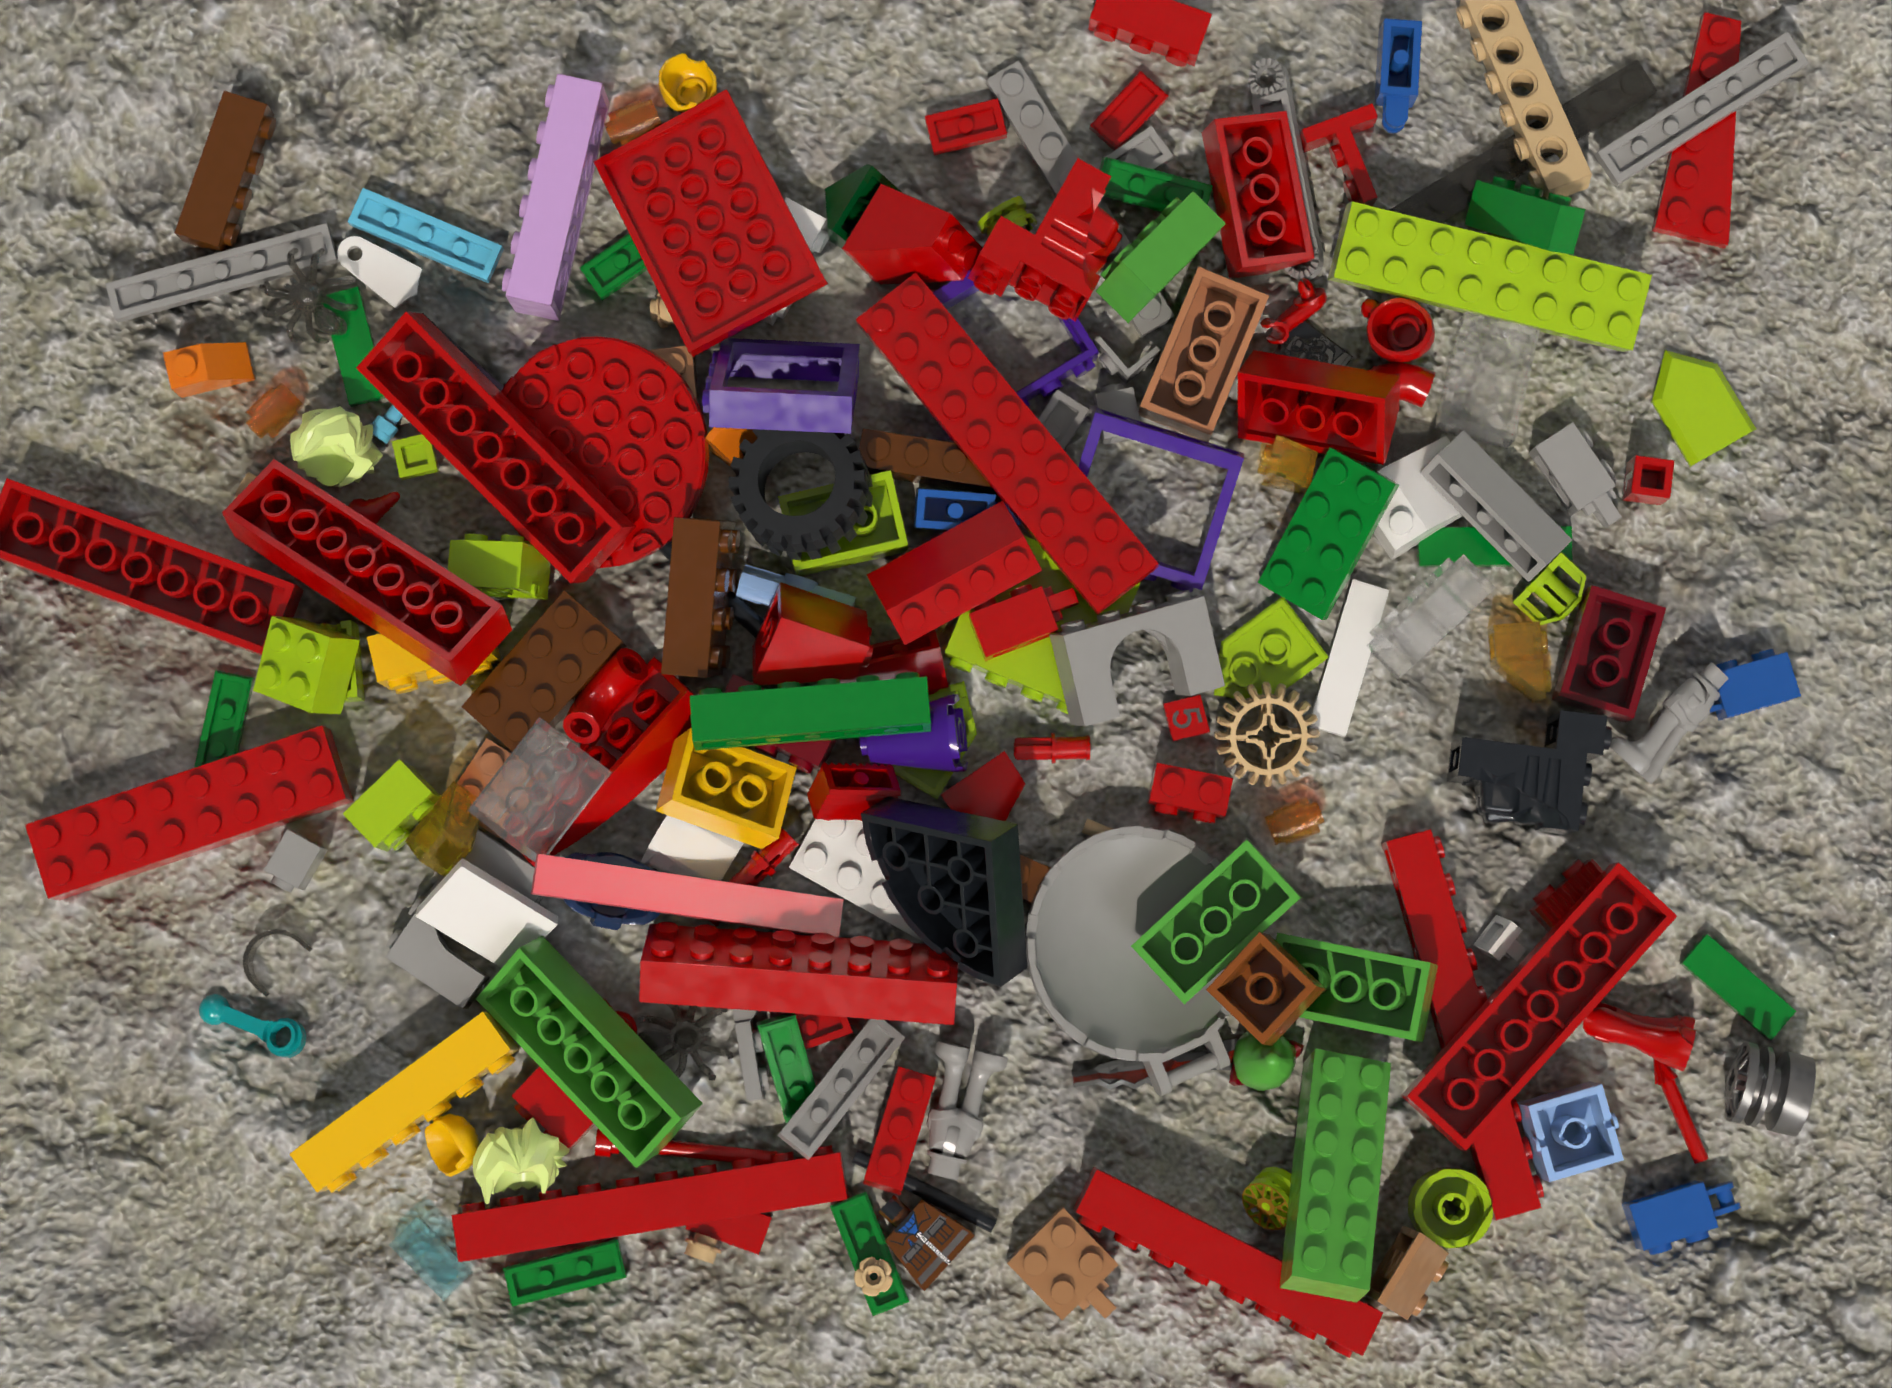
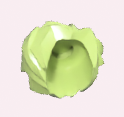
M340 406L331 409L311 410L302 414V424L290 434L292 457L294 461H297V468L303 469L308 477L318 478L317 481L326 486L341 488L354 481L359 483L364 474H374L375 465L383 457V454L372 442L373 425L363 426L357 414L345 411Z
M533 1117L525 1124L523 1129L513 1128L510 1130L505 1127H498L495 1129L494 1134L488 1133L478 1146L473 1158L474 1176L481 1187L485 1203L489 1204L491 1194L504 1192L507 1188L516 1191L521 1187L529 1190L537 1186V1188L542 1190V1194L546 1193L547 1188L555 1182V1178L559 1175L558 1168L567 1166L562 1158L569 1153L570 1149L562 1144L558 1137L542 1133Z

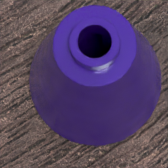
M957 694L948 695L929 702L931 732L860 737L862 755H868L872 763L949 772H965L968 761L960 762V752L968 751L964 713L962 708L955 709L954 704L960 700Z

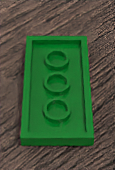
M1330 447L1258 583L1317 618L1327 620L1400 484L1338 449Z

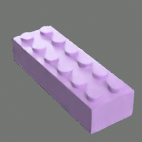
M557 74L555 85L549 84L545 107L549 108L546 122H540L536 143L541 144L538 158L531 159L528 170V180L532 181L529 195H523L519 209V217L524 218L521 232L515 231L511 242V254L515 255L512 269L506 268L502 281V291L506 292V297L515 312L560 321L595 171L593 161L598 158L610 106L603 83Z

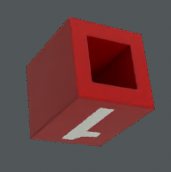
M1635 455L1626 463L1622 500L1660 506L1669 500L1675 460Z

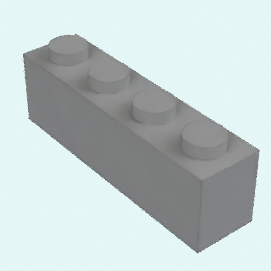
M1464 430L1445 446L1420 472L1528 582L1572 541L1533 498Z

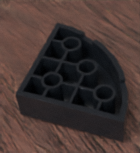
M889 796L861 813L865 842L871 860L878 861L879 867L886 879L881 884L904 921L928 947L938 955L946 953L959 963L958 969L999 987H1002L1027 969L1018 824Z

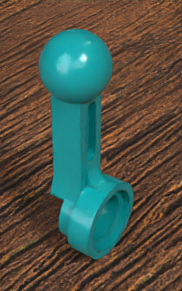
M218 994L206 996L199 1005V1014L204 1022L210 1025H219L225 1022L255 1034L262 1041L266 1042L268 1049L274 1055L291 1058L298 1055L305 1046L306 1031L302 1024L290 1018H280L276 1021L261 1020L231 1008L228 1000ZM283 1027H289L291 1040L286 1046L280 1048L276 1043V1035Z

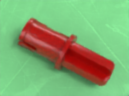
M1051 733V737H1017L1013 743L1014 758L1016 760H1051V764H1055L1056 760H1090V735L1084 737H1055V733Z

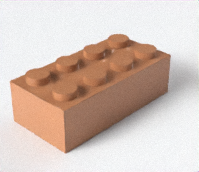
M1198 266L1139 407V416L1190 437L1209 442L1270 295Z

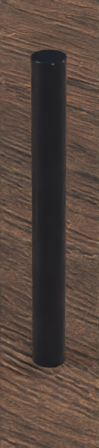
M858 1148L852 1163L867 1170L871 1154ZM907 1173L903 1189L990 1233L992 1232L997 1218Z

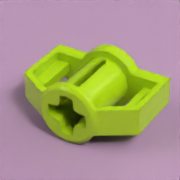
M1561 551L1534 577L1526 588L1513 600V603L1537 626L1561 621L1582 601L1587 574ZM1558 566L1580 585L1578 596L1552 573ZM1544 584H1547V585H1548L1559 597H1561L1567 604H1565L1564 602H1562V601H1561L1549 588H1547ZM1534 592L1558 615L1547 618L1527 598Z

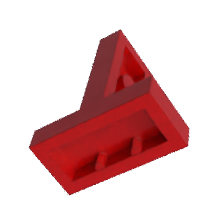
M1373 103L1309 126L1300 132L1303 153L1332 143V146L1329 147V153L1336 168L1341 167L1346 181L1343 182V188L1348 201L1374 206L1378 197L1353 134L1374 127L1378 115Z

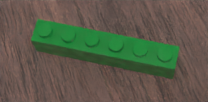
M916 672L899 673L895 675V679L880 680V677L875 675H866L856 678V682L840 683L839 679L829 678L817 681V685L802 687L799 682H783L777 685V689L764 690L759 685H745L739 687L738 692L722 693V689L706 688L700 690L699 695H690L692 740L695 750L931 732L927 676L919 677V674Z

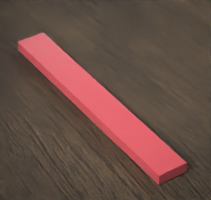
M544 854L536 855L531 894L772 930H788L793 933L807 935L828 933L834 937H839L844 901V899Z

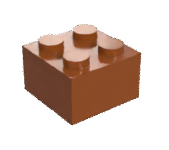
M1259 932L1206 990L1262 1045L1273 1046L1326 988L1270 934Z

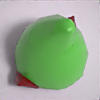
M1249 1031L1245 1032L1238 1039L1234 1048V1063L1231 1068L1229 1083L1233 1086L1246 1085L1258 1091L1279 1088L1291 1078L1296 1059L1302 1053L1304 1045L1288 1040L1283 1035L1273 1046L1262 1045Z

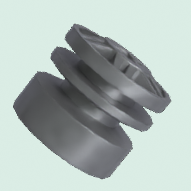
M1743 1042L1734 1058L1726 1082V1120L1741 1123L1744 1119L1747 1126L1756 1127L1765 1113V1126L1768 1131L1796 1137L1806 1122L1814 1094L1816 1064L1813 1057L1784 1051L1775 1065V1053L1772 1047L1763 1046L1759 1050L1758 1044Z

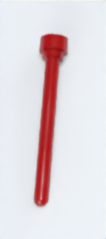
M597 1129L595 1156L611 1157V1154H619L620 1151ZM670 1140L657 1155L723 1162L755 1157V1163L758 1165L771 1163L770 1155L778 1154L779 1152Z

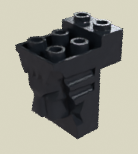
M1560 710L1547 717L1544 747L1461 737L1451 743L1447 782L1462 783V786L1475 787L1476 809L1482 815L1485 823L1513 822L1516 825L1536 824V831L1565 836L1579 831V825H1585L1588 804L1587 802H1582L1584 786H1589L1592 775V764L1586 762L1602 756L1604 750H1609L1612 728L1606 726L1607 716Z

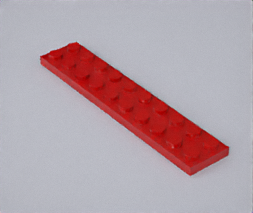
M916 272L855 319L856 324L1097 615L1159 567V563Z

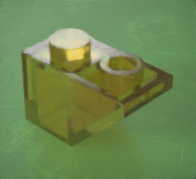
M1276 435L1271 445L1265 444L1264 450L1260 455L1257 473L1263 474L1261 485L1305 495L1312 481L1318 452L1288 438Z
M1540 621L1497 624L1488 628L1491 668L1532 703L1541 702L1546 699V692H1551V674L1549 669H1544L1543 654L1548 652V639L1546 631H1540Z
M455 781L450 784L434 804L433 809L420 821L405 840L420 862L443 877L462 858L465 859L473 849L484 805L482 799Z

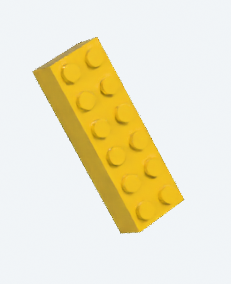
M483 1011L291 1152L290 1156L317 1193L329 1190L331 1193L339 1192L358 1178L354 1172L360 1167L363 1170L368 1167L372 1168L389 1155L386 1148L393 1143L395 1146L400 1143L403 1145L419 1134L421 1130L418 1125L424 1120H427V1122L434 1121L453 1108L450 1101L455 1097L467 1098L484 1085L481 1078L489 1072L492 1075L495 1073L498 1075L516 1062L513 1055L520 1048L490 1013Z

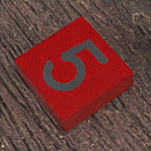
M1201 695L1163 704L1172 742L1210 733Z

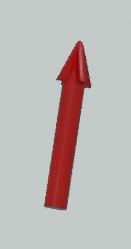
M1653 1058L1655 1085H1660L1694 1164L1709 1159L1676 1084L1675 1078L1678 1076L1668 1065Z

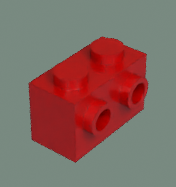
M1156 763L1153 769L1147 804L1155 805L1154 811L1158 813L1177 816L1178 810L1193 813V820L1215 824L1216 818L1223 819L1226 816L1233 778Z

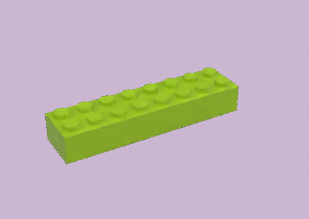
M1352 201L1346 204L1327 280L1396 297L1409 298L1417 302L1626 352L1633 351L1652 275L1565 253L1548 251L1528 244Z

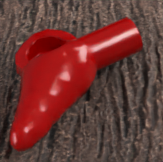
M391 492L368 500L358 498L351 501L348 507L377 524L385 513L399 501L400 494L398 492Z

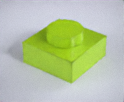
M422 434L391 441L401 480L440 472L434 446Z

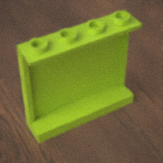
M1024 536L1042 571L993 597L996 599V602L1011 598L1010 591L1027 584H1031L1033 589L1040 586L1043 589L1051 586L1054 594L1073 587L1079 604L1061 611L1063 620L1056 623L1059 629L1058 632L1062 631L1061 625L1067 622L1082 619L1085 624L1096 622V612L1038 542ZM1140 583L1136 584L1101 613L1111 610H1119L1120 615L1128 613ZM974 608L959 616L945 650V657L951 659L950 666L966 673H970L972 668L986 673V681L1006 688L1008 683L1022 688L1021 695L1037 702H1042L1043 697L1058 703L1056 706L1057 710L1068 714L1050 637L985 661L969 621V613L975 612Z

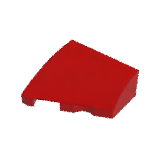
M1003 751L940 794L950 810L1006 821L1026 783L1006 752Z

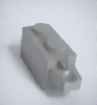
M1574 422L1535 446L1529 452V455L1571 516L1580 510L1586 516L1593 513L1605 529L1621 519V515L1612 502L1617 497L1613 491V488L1616 486L1613 481L1615 474L1610 465L1604 459L1599 461L1591 449L1593 442L1589 434L1582 427L1578 429Z

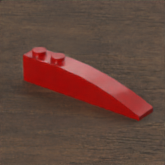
M655 657L647 664V677L617 706L604 725L597 740L589 744L580 745L575 753L579 759L568 775L564 773L560 775L554 784V796L549 804L542 803L515 842L514 846L534 867L537 854L556 855L603 824L639 795L667 768L674 740L692 728L690 695L696 694L675 675L661 674L662 663Z

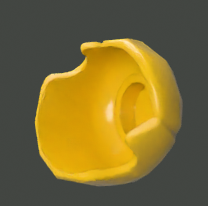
M681 53L667 59L659 70V90L665 103L671 109L683 113L717 94V77L711 68L708 67L705 60H692L685 53Z
M449 1113L438 1117L425 1128L426 1144L430 1155L438 1169L446 1176H454L473 1165V1158L479 1146V1138L475 1128L464 1117Z

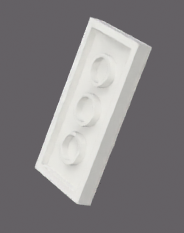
M815 819L789 868L922 941L904 921L888 898L881 884L886 879L879 867L878 861L871 860L865 842L862 821Z

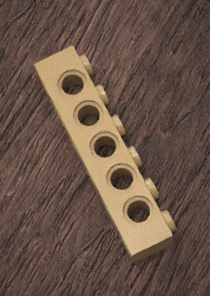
M1460 0L1459 7L1456 8L1458 21L1463 29H1469L1473 40H1470L1472 53L1477 62L1483 61L1487 70L1484 74L1487 87L1492 95L1497 93L1501 102L1499 112L1503 124L1506 128L1511 126L1516 137L1513 143L1517 156L1521 161L1526 159L1531 172L1528 173L1530 185L1544 189L1542 197L1548 198L1550 192L1569 196L1588 189L1592 173L1515 0ZM1489 21H1494L1498 23L1501 27L1499 29L1491 30L1486 28L1483 24ZM1510 54L1516 60L1506 63L1501 61L1498 56ZM1521 86L1527 88L1530 93L1521 96L1515 94L1512 89ZM1536 119L1545 126L1540 129H1534L1528 126L1526 122ZM1547 152L1554 153L1559 157V160L1547 162L1541 155Z

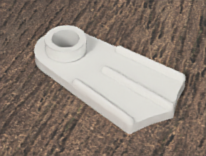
M358 236L348 237L340 243L337 256L341 265L394 308L397 309L404 302L418 294L419 280L422 273L420 267ZM354 248L362 250V257L357 261L349 259V252Z

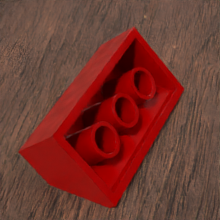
M1287 111L1214 119L1201 133L1211 185H1213L1212 191L1216 213L1226 223L1221 228L1220 234L1229 279L1264 275L1313 260L1314 252Z
M1257 350L1252 351L1237 372L1238 438L1326 454L1329 448L1333 447L1355 460L1381 465L1385 464L1399 412V375Z
M1001 501L866 575L902 642L906 645L1041 572L1042 569L1006 505Z

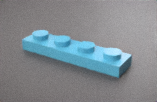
M362 188L348 219L350 226L486 283L490 282L504 250L502 245L365 188Z

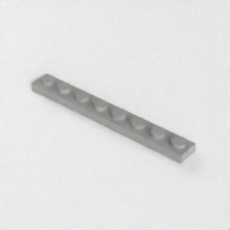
M1018 60L987 78L986 85L994 98H998L1002 111L1056 198L1078 157ZM1102 198L1098 206L1115 219ZM1120 226L1118 231L1122 234V239L1117 248L1107 257V262L1101 273L1130 243ZM1159 292L1131 322L1140 337L1143 338L1172 321L1175 315Z

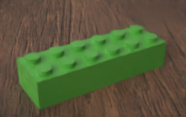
M543 935L519 947L476 998L636 1169L659 1154L703 1105L691 1090Z
M1317 1048L1313 1050L1303 1063L1280 1288L1356 1303L1370 1291L1391 1063Z

